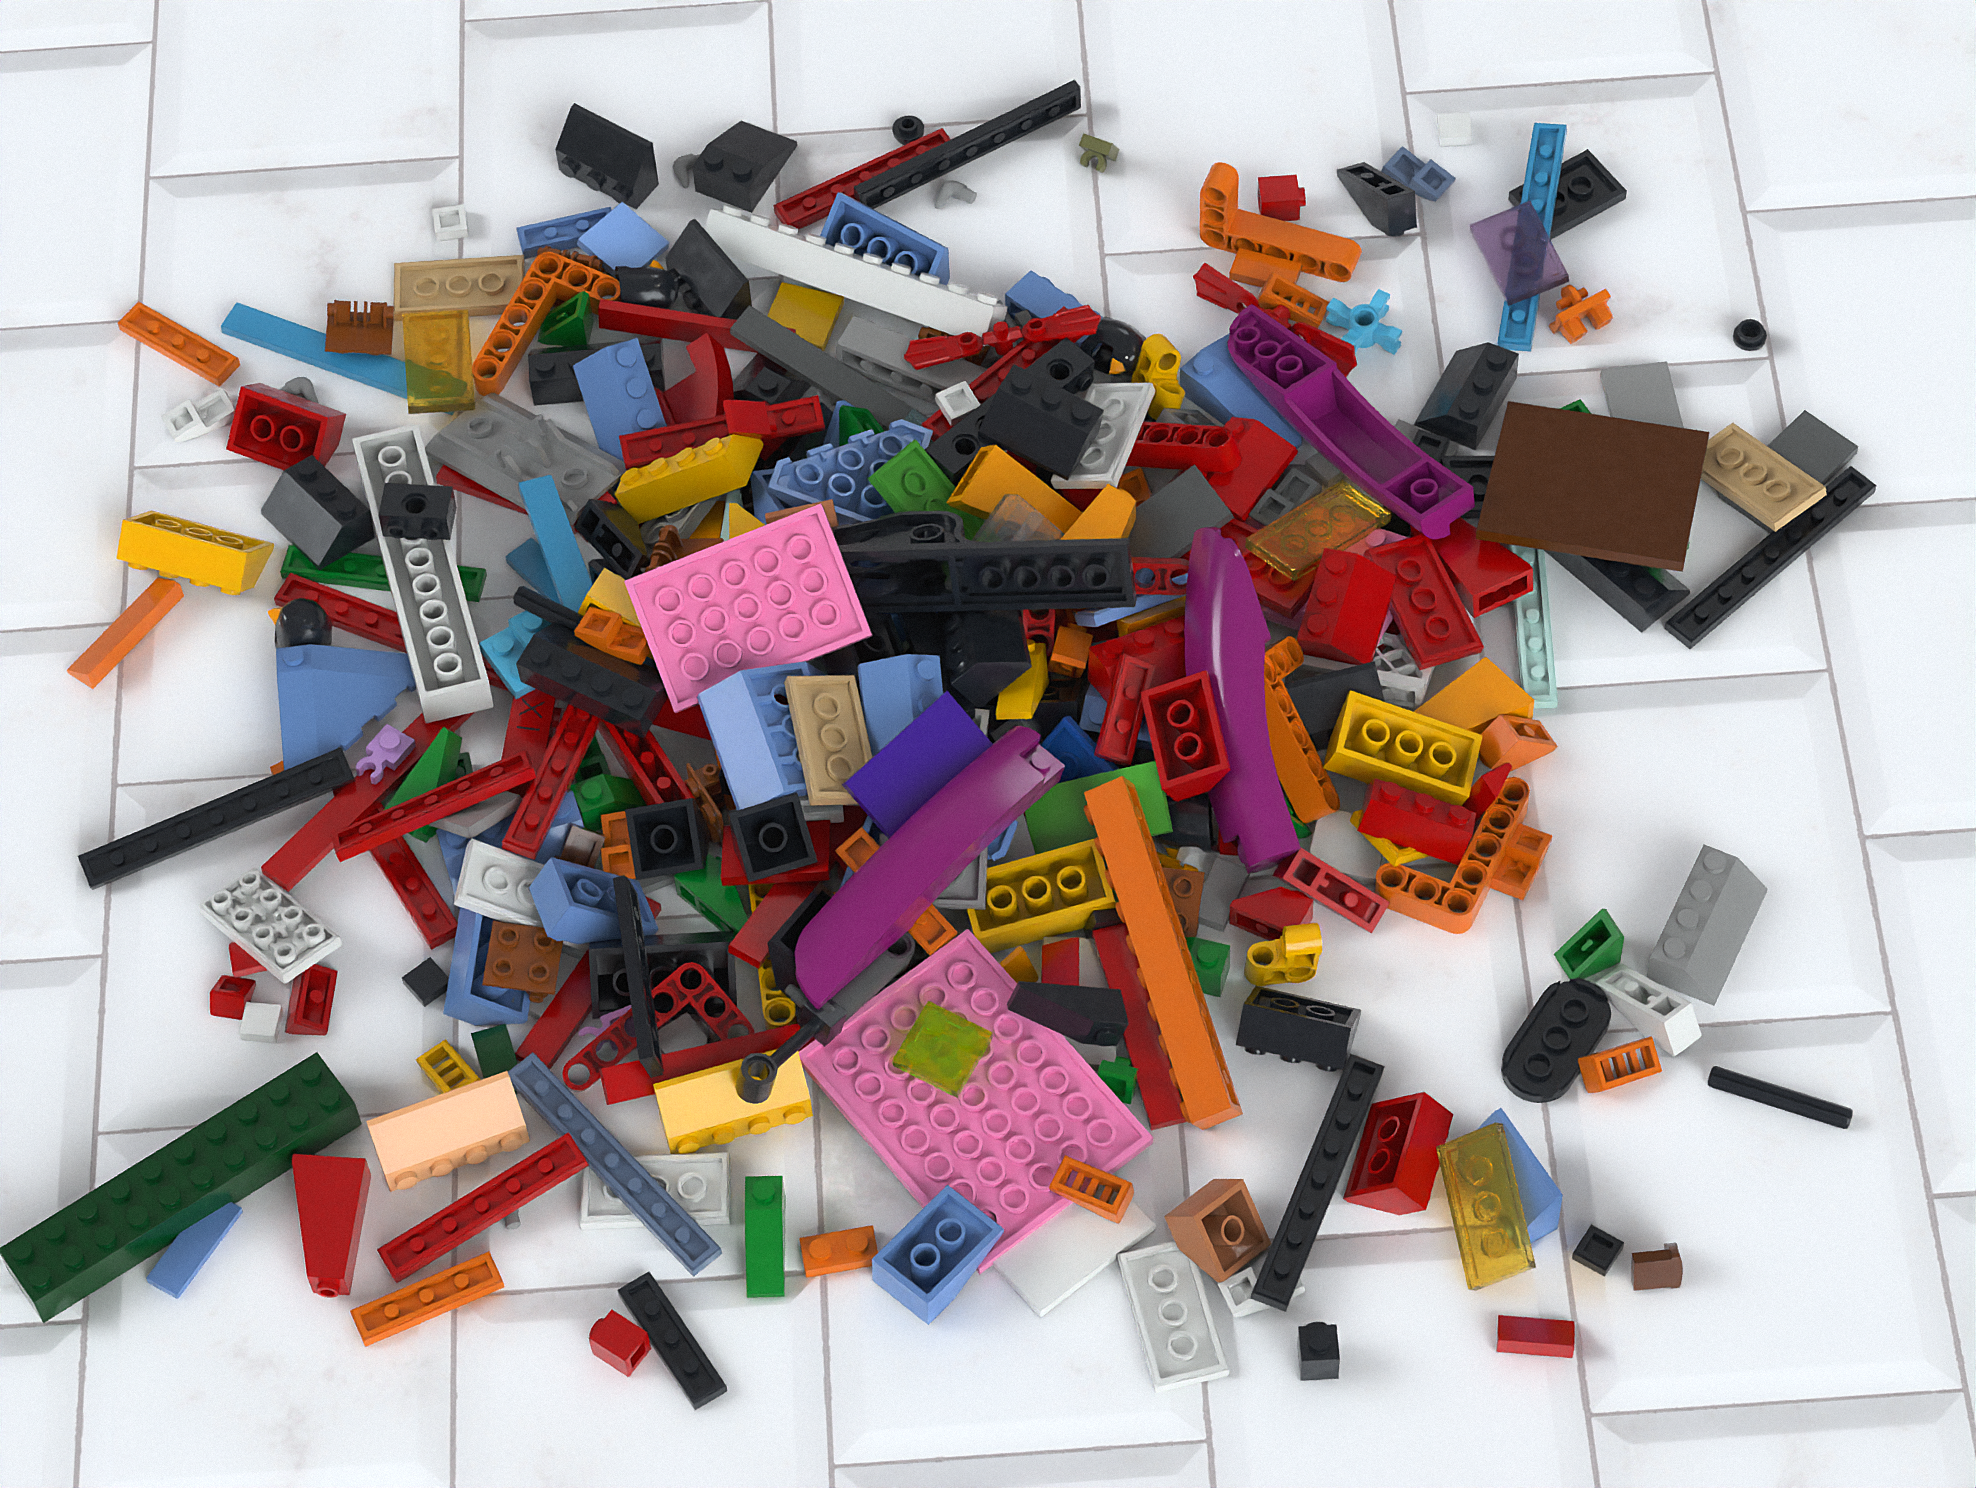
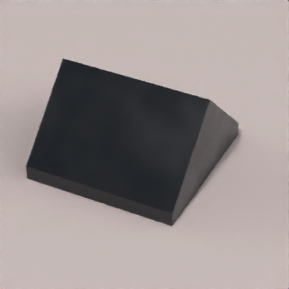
M798 793L728 813L733 847L748 882L818 862Z
M695 798L625 809L636 880L705 869L711 832Z

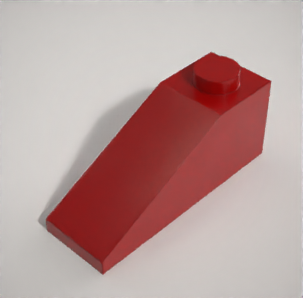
M1303 848L1279 863L1272 875L1294 890L1303 892L1318 904L1369 933L1374 931L1390 903Z

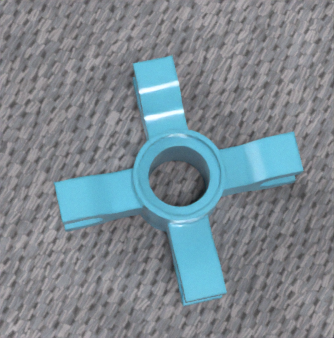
M1378 289L1369 305L1360 304L1353 309L1348 308L1343 302L1335 298L1327 305L1326 310L1330 313L1326 317V322L1349 330L1341 340L1354 345L1355 354L1358 348H1368L1375 343L1394 355L1401 347V341L1398 339L1402 335V330L1379 322L1389 311V305L1386 304L1390 299L1389 293Z

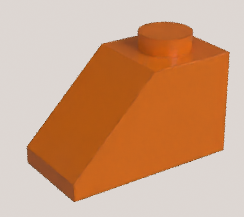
M1067 623L1066 627L1059 626L1047 665L1049 672L1070 678H1081L1093 635L1086 633L1087 628L1073 623Z
M1500 714L1480 734L1483 736L1479 758L1490 769L1510 762L1512 765L1511 771L1553 752L1558 746L1540 721Z

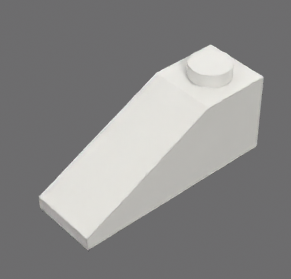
M1620 964L1595 982V985L1604 991L1608 1000L1645 1037L1652 1036L1654 1045L1671 1055L1676 1056L1702 1037L1691 1002L1628 966Z

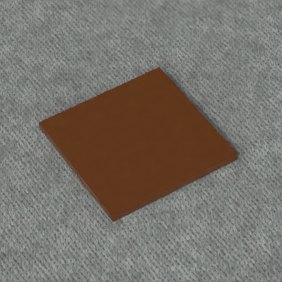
M1508 401L1476 530V539L1683 572L1709 432Z

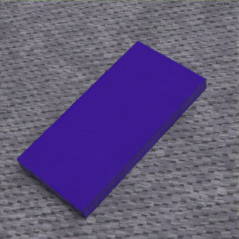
M946 691L849 777L842 786L889 839L930 798L993 744L950 693Z

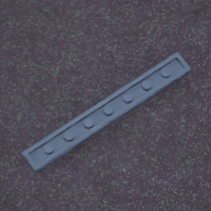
M533 1052L508 1071L513 1088L560 1137L568 1132L570 1133L588 1162V1167L693 1277L722 1254L719 1245Z

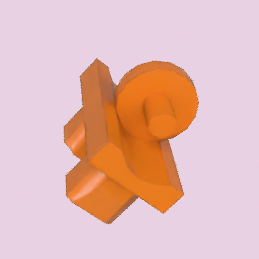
M1570 284L1561 289L1562 299L1556 302V307L1559 310L1566 307L1568 309L1558 313L1555 316L1556 321L1549 324L1552 333L1555 334L1561 331L1562 335L1572 344L1584 337L1588 332L1581 319L1588 317L1595 330L1609 324L1613 319V315L1606 304L1611 298L1607 289L1582 301L1583 298L1588 296V292L1584 287L1576 290Z

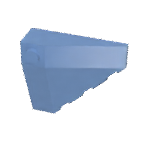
M1230 333L1200 350L1180 368V386L1185 391V397L1223 425L1231 417L1256 419L1297 449L1302 445V436L1266 400L1233 362L1227 345Z
M900 419L891 422L889 425L890 430L874 435L873 430L870 429L850 436L848 438L849 444L833 449V446L829 443L808 450L807 458L793 463H791L792 461L789 457L778 460L767 491L792 507L833 499L839 525L848 523L851 525L893 514L895 511L867 478L914 439L925 450L929 445L933 430Z
M314 644L276 648L284 770L339 747L343 751L348 750L363 736L361 728L373 717L378 722L397 706L395 698L406 688L413 692L416 689L408 655L405 653Z

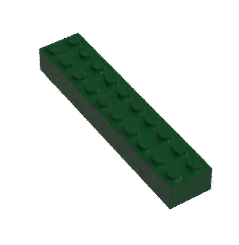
M318 1052L3 1245L0 1247V1256L8 1272L42 1322L45 1323L173 1243L180 1232L226 1204L239 1202L293 1168V1154L314 1155L362 1125L356 1104Z

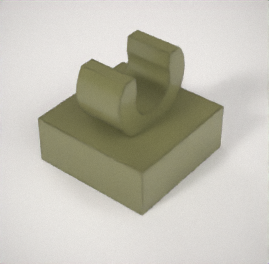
M1083 133L1079 146L1086 152L1081 156L1080 163L1083 167L1087 168L1089 161L1096 157L1098 158L1096 170L1103 173L1107 167L1106 159L1116 161L1120 149L1113 143Z

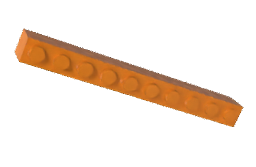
M1121 776L1084 792L1087 805L1084 806V812L1089 823L1095 826L1098 837L1094 838L1095 846L1102 858L1105 857L1108 869L1105 870V876L1110 888L1116 891L1119 900L1115 906L1119 918L1123 923H1126L1130 934L1126 936L1128 947L1134 956L1137 955L1140 968L1137 969V975L1143 988L1148 989L1151 999L1147 1003L1153 1020L1159 1023L1162 1032L1158 1036L1159 1043L1165 1055H1169L1173 1068L1169 1069L1170 1077L1174 1086L1180 1089L1184 1100L1180 1103L1182 1114L1188 1123L1205 1130L1240 1116L1243 1112L1135 785Z

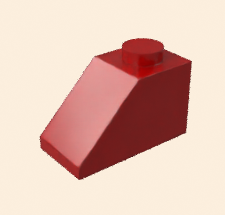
M731 399L723 401L729 436L735 434L760 439L763 444L773 443L771 432H776L777 427L774 412L766 411L765 402Z
M1280 886L1233 900L1230 904L1229 924L1268 941H1273L1274 939H1280L1284 926L1309 924L1313 919L1314 900L1301 891H1291Z

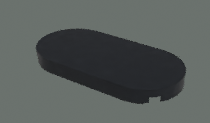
M1570 979L1568 982L1560 983L1558 981L1553 983L1543 992L1503 1054L1501 1065L1502 1078L1513 1094L1529 1102L1545 1103L1560 1098L1570 1089L1581 1072L1578 1058L1593 1054L1610 1026L1611 1007L1604 991L1590 981Z

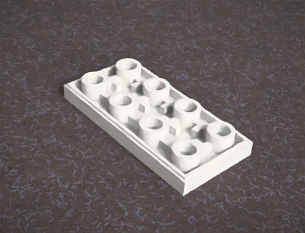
M256 867L243 873L239 878L213 893L212 896L198 905L200 913L284 984L342 945L339 935L272 880L263 875Z

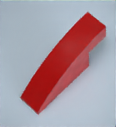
M707 332L686 346L696 371L663 392L676 424L725 414L723 401L734 400L731 370L724 347Z

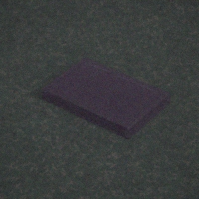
M1531 201L1469 225L1470 232L1508 306L1569 282V275Z

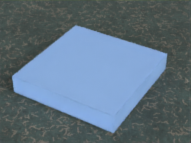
M621 202L578 239L577 246L589 256L596 255L598 259L602 260V267L616 279V266H628L631 268L647 267L668 249L670 242L626 204Z

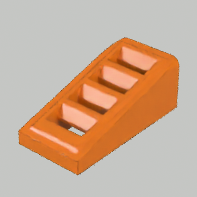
M1271 272L1257 298L1261 308L1273 310L1278 305H1284L1290 311L1291 317L1289 320L1304 322L1317 329L1327 311V305L1330 303L1274 272ZM1300 303L1302 304V307H1299L1296 304ZM1309 307L1315 308L1313 314L1308 312Z
M1652 1036L1578 1058V1064L1588 1093L1602 1092L1662 1072ZM1640 1048L1645 1069L1640 1067L1636 1049ZM1623 1053H1626L1631 1073L1627 1071ZM1608 1058L1612 1059L1617 1076L1615 1078L1613 1076Z
M1066 1155L1049 1185V1190L1117 1224L1121 1222L1134 1196L1133 1184ZM1072 1170H1074L1078 1174L1070 1188L1065 1186ZM1087 1177L1091 1181L1085 1193H1082L1080 1189ZM1101 1184L1105 1188L1100 1198L1096 1199L1094 1196ZM1113 1193H1118L1113 1205L1108 1204Z

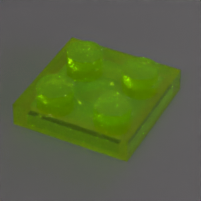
M928 1001L892 1060L893 1066L958 1098L993 1039V1032Z

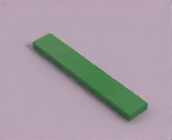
M288 545L280 571L283 579H286L290 573L317 583L391 592L382 556L350 552L325 568L318 570L294 545ZM457 565L466 600L480 602L487 577L486 569Z

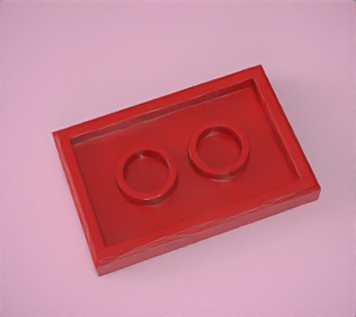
M830 820L806 821L818 862L752 882L747 881L734 850L730 825L724 826L721 864L722 886L830 880Z

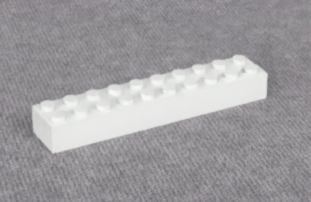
M418 424L353 438L352 442L368 507L371 511L374 530L425 723L493 708L489 680L450 540L393 538L382 535L378 515L385 483L435 486Z

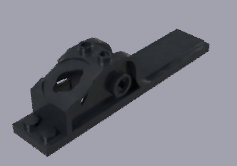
M947 511L897 512L880 516L878 519L831 527L864 612L899 613L1135 607L1137 601L1129 538L977 542L965 538L962 518L955 513ZM870 560L871 563H880L870 568L860 565L852 566L850 564L854 563V561Z

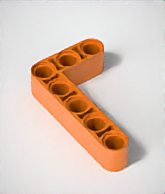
M1222 162L1214 163L1211 166L1200 191V238L1205 244L1237 254L1239 248L1299 262L1302 263L1301 272L1337 282H1347L1351 279L1362 253L1359 244L1348 238L1238 209V172L1231 165Z
M543 252L539 254L473 362L472 373L477 392L482 396L490 393L500 394L557 298L566 302L580 292L585 291L589 294L592 313L598 315L600 299H604L602 297L610 295L614 297L605 300L622 302L619 281L612 276L557 253ZM548 271H553V272H554V273L548 274V275H547V274H544V273H546V272H548ZM578 283L584 284V285L579 286V287L573 286V285L578 284ZM532 297H540L537 300H529ZM519 322L525 323L521 326H514V324ZM503 348L509 349L506 352H498V350ZM487 374H492V375H494V376L491 377V378H482L483 376H485V375H487Z
M1288 636L1265 646V708L1270 746L1277 776L1296 815L1303 823L1307 824L1337 812L1340 809V800L1326 769H1323V763L1282 681L1284 677L1304 662L1303 651L1298 641L1294 637Z
M1517 777L1506 779L1499 795L1486 810L1450 883L1401 864L1394 867L1391 863H1385L1376 872L1375 893L1390 902L1387 907L1390 910L1449 933L1462 934L1472 927L1490 890L1492 877L1505 856L1507 844L1519 823H1523L1527 814L1530 793L1528 784ZM1513 798L1518 801H1509L1508 799ZM1494 826H1502V827H1504V828H1503V829H1498V828H1495ZM1486 853L1491 856L1485 857L1481 856L1480 854ZM1468 881H1473V882H1476V883H1478V884L1471 885V884H1467L1466 882H1468ZM1386 884H1395V885H1397V886H1396V887H1388V886H1386ZM1425 896V897H1429L1430 899H1429V900H1422V899H1419V897ZM1459 909V910H1462V911H1464V912H1463V913H1455V912H1453L1452 910Z

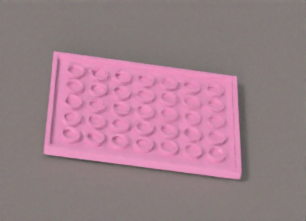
M966 929L870 999L844 1023L841 1033L824 1047L817 1040H814L799 1051V1056L803 1069L922 1208L949 1185L1004 1228V1233L976 1269L980 1275L993 1265V1261L1073 1203L1049 1190V1185L1065 1155L1113 1174L1152 1145L1153 1137L1062 1034L1008 1010L1007 1002L1017 983L972 932ZM1072 1170L1065 1186L1071 1188L1078 1174L1076 1171ZM1086 1177L1080 1192L1085 1193L1091 1179Z

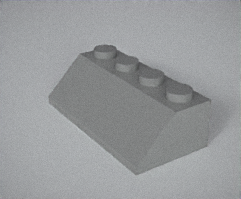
M1705 844L1703 845L1651 954L1647 978L1657 984L1715 1006L1768 890L1738 857Z

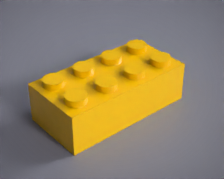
M1094 839L987 868L986 910L967 909L974 936L990 954L1042 940L1044 937H1053L1082 929L1094 910L1116 908L1112 889L1106 880L1104 861L1097 851Z

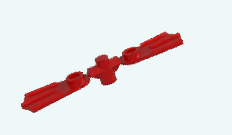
M1207 263L1202 264L1199 271L1193 275L1197 289L1196 295L1237 314L1245 309L1243 304L1246 307L1253 304L1297 336L1301 335L1304 341L1336 362L1337 369L1345 377L1358 365L1354 345L1304 322H1296L1291 327V324L1288 322L1291 314L1286 306L1278 305L1273 310L1261 308L1257 298L1252 293Z
M1084 305L1054 313L1052 316L1031 319L1023 326L1022 331L1020 326L1008 328V324L1001 321L993 325V331L983 333L982 338L972 332H965L956 336L910 340L908 350L904 354V359L915 370L974 355L981 351L983 345L995 347L998 355H1005L1014 348L1013 343L1022 337L1030 342H1041L1096 334L1101 317L1089 305Z

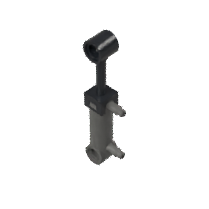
M906 932L819 1010L811 1004L801 989H798L794 984L788 985L785 993L802 1008L798 1020V1025L801 1028L771 1056L753 1053L744 1058L735 1085L738 1096L747 1103L752 1104L766 1101L771 1095L778 1068L812 1037L824 1047L841 1033L844 1023L893 978H899L906 973L915 949L913 937ZM752 1077H758L761 1080H755Z

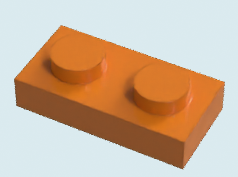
M873 1225L799 1238L806 1278L872 1266V1258L878 1253Z

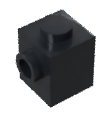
M1311 1322L1306 1326H1298L1297 1349L1300 1381L1339 1379L1340 1355L1337 1325Z

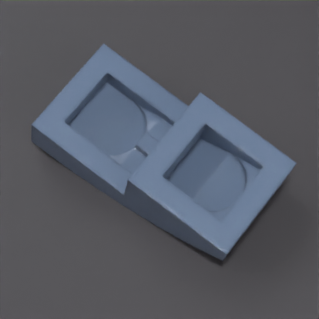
M1403 146L1381 170V172L1414 190L1416 195L1435 202L1456 179L1432 159L1425 164Z

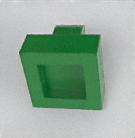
M1117 1056L1114 1062L1102 1060L1098 1069V1076L1122 1103L1131 1105L1135 1096L1138 1068L1130 1067L1131 1059Z

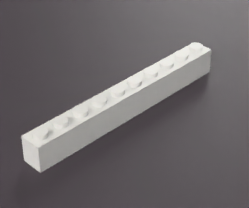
M724 204L723 209H710L705 230L729 257L954 336L965 332H972L982 338L983 333L993 331L995 323L1004 322L1008 307L998 304V298L986 293H979L978 296L968 293L969 288L964 285L950 283L947 286L939 283L940 278L935 275L921 273L918 276L910 273L912 268L899 263H892V266L883 264V258L870 253H864L863 256L854 254L855 248L836 243L834 247L825 244V237L808 233L807 237L797 234L798 228L786 224H779V227L769 224L771 219L757 214H752L751 217L742 215L743 209L732 205Z

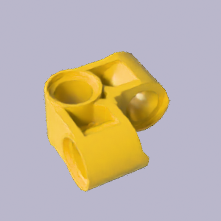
M1159 333L1149 336L1142 344L1138 363L1131 378V383L1153 384L1155 394L1148 408V413L1155 420H1157L1164 408L1180 409L1185 396L1184 389L1176 379L1181 355L1168 338Z
M1318 923L1284 926L1280 939L1258 942L1249 947L1244 967L1246 979L1255 986H1266L1281 983H1302L1315 977L1319 955L1322 954V937ZM1258 961L1265 962V963H1267V965H1260V964H1257L1256 962H1258Z

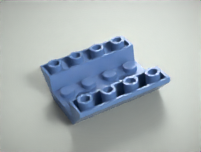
M806 661L740 670L699 693L697 696L737 810L794 793H798V796L808 795L802 765L796 758V755H799L789 705L780 704L774 698L776 694H781L787 698L784 685L787 676L826 675Z

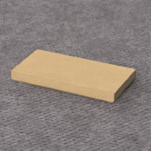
M524 255L394 263V320L407 321L502 315L525 277Z
M1731 423L1708 440L1701 479L1775 532L1827 495L1826 487L1734 423Z
M855 675L787 676L784 685L810 806L858 804L842 786L849 777L872 758Z

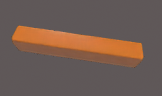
M158 577L67 669V673L94 689L184 597L181 585L176 581Z

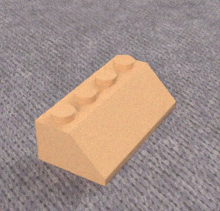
M508 1071L366 1121L390 1192L397 1189H409L422 1180L433 1176H445L453 1169L467 1164L481 1163L489 1156L503 1151H514L523 1144L530 1142L526 1124Z

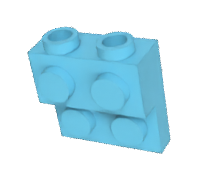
M526 610L508 619V628L479 642L481 653L515 699L535 690V688L520 681L516 663L532 636L552 624Z

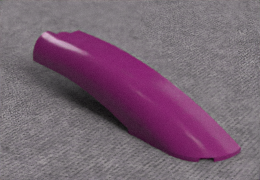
M1253 304L1246 307L1234 319L1229 328L1230 335L1227 341L1228 351L1233 362L1282 417L1326 460L1359 488L1430 539H1440L1450 535L1449 524L1475 507L1473 486L1427 455L1397 430L1337 369L1336 362Z
M1213 526L1204 527L1194 532L1187 577L1184 629L1186 677L1207 670L1209 673L1231 770L1208 791V795L1224 844L1237 841L1239 859L1245 865L1247 874L1274 868L1301 849L1278 780L1267 725L1264 659L1265 643L1271 639L1247 564L1239 548L1232 538H1223L1221 536V529Z
M1014 726L1008 730L991 747L973 760L916 811L845 882L805 926L795 948V975L801 990L813 1006L819 1010L911 929L915 921L994 839L1059 782L1065 765L1038 744L1041 737L1039 733L1024 726Z

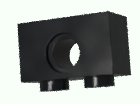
M385 483L378 515L382 535L393 538L451 540L457 508L453 487Z

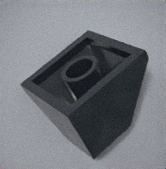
M758 352L733 380L734 400L767 401L772 405L800 399L812 385Z

